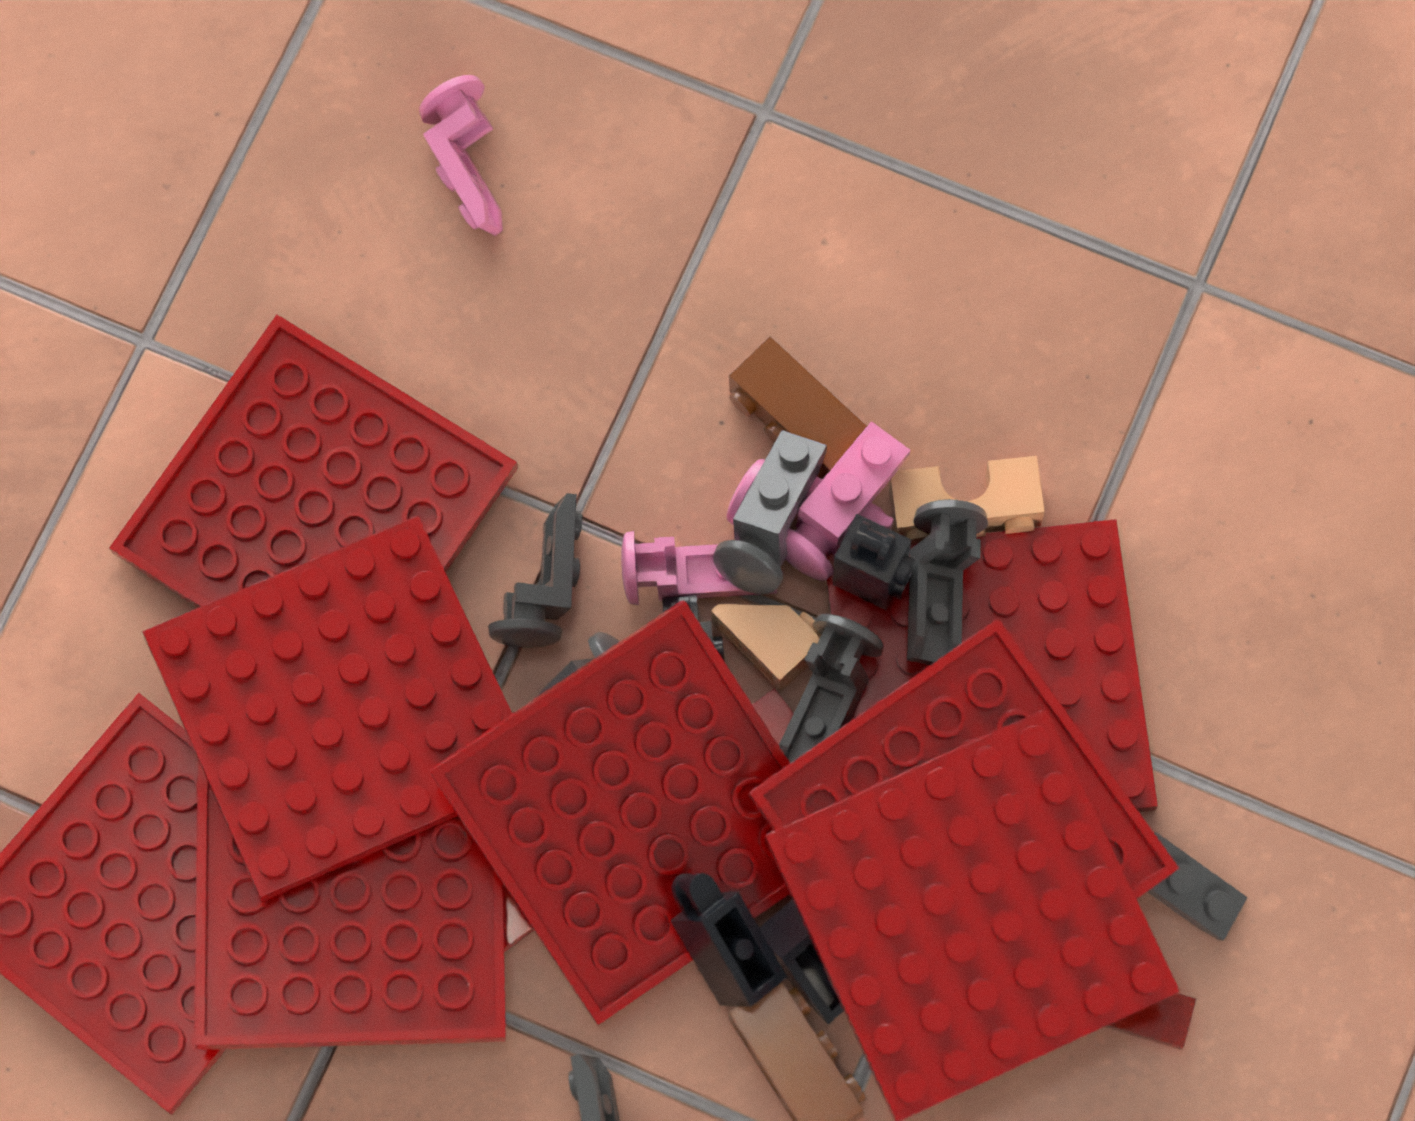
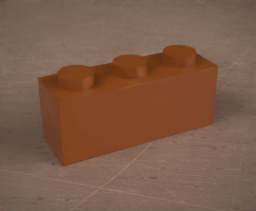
M771 337L767 338L729 375V391L732 393L729 396L730 400L745 416L750 417L754 414L766 425L764 428L765 433L774 443L781 430L827 445V452L817 475L820 479L825 478L867 427Z
M782 982L752 1007L737 1006L728 1012L729 1021L793 1121H857L863 1117L864 1109L860 1103L866 1100L864 1092L851 1073L843 1077L832 1060L839 1056L838 1052L824 1030L815 1034L807 1022L805 1016L810 1014L811 1010L796 987L787 990Z

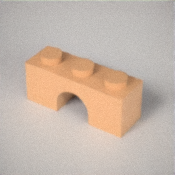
M1037 456L988 461L985 474L987 490L979 498L967 501L980 506L987 513L988 526L982 532L977 533L976 537L985 536V532L1005 530V534L1034 531V527L1041 526L1045 510ZM939 466L898 470L889 481V494L892 517L894 519V532L911 539V544L921 542L930 534L924 533L915 527L913 520L916 510L920 506L932 501L957 500L948 495L941 483Z

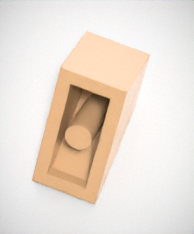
M718 604L711 610L712 625L779 692L808 667L805 658L812 643L817 644L821 636L814 628L813 622L815 620L806 612L798 615L789 605Z

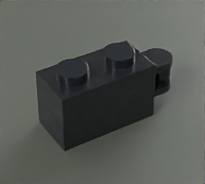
M856 514L834 556L833 585L887 610L892 598L895 597L901 600L909 586V581L913 574L911 570L915 559L909 557L911 539Z
M684 873L674 879L672 894L682 912L670 921L719 1005L752 1007L788 978L739 892H721L714 879L705 873Z

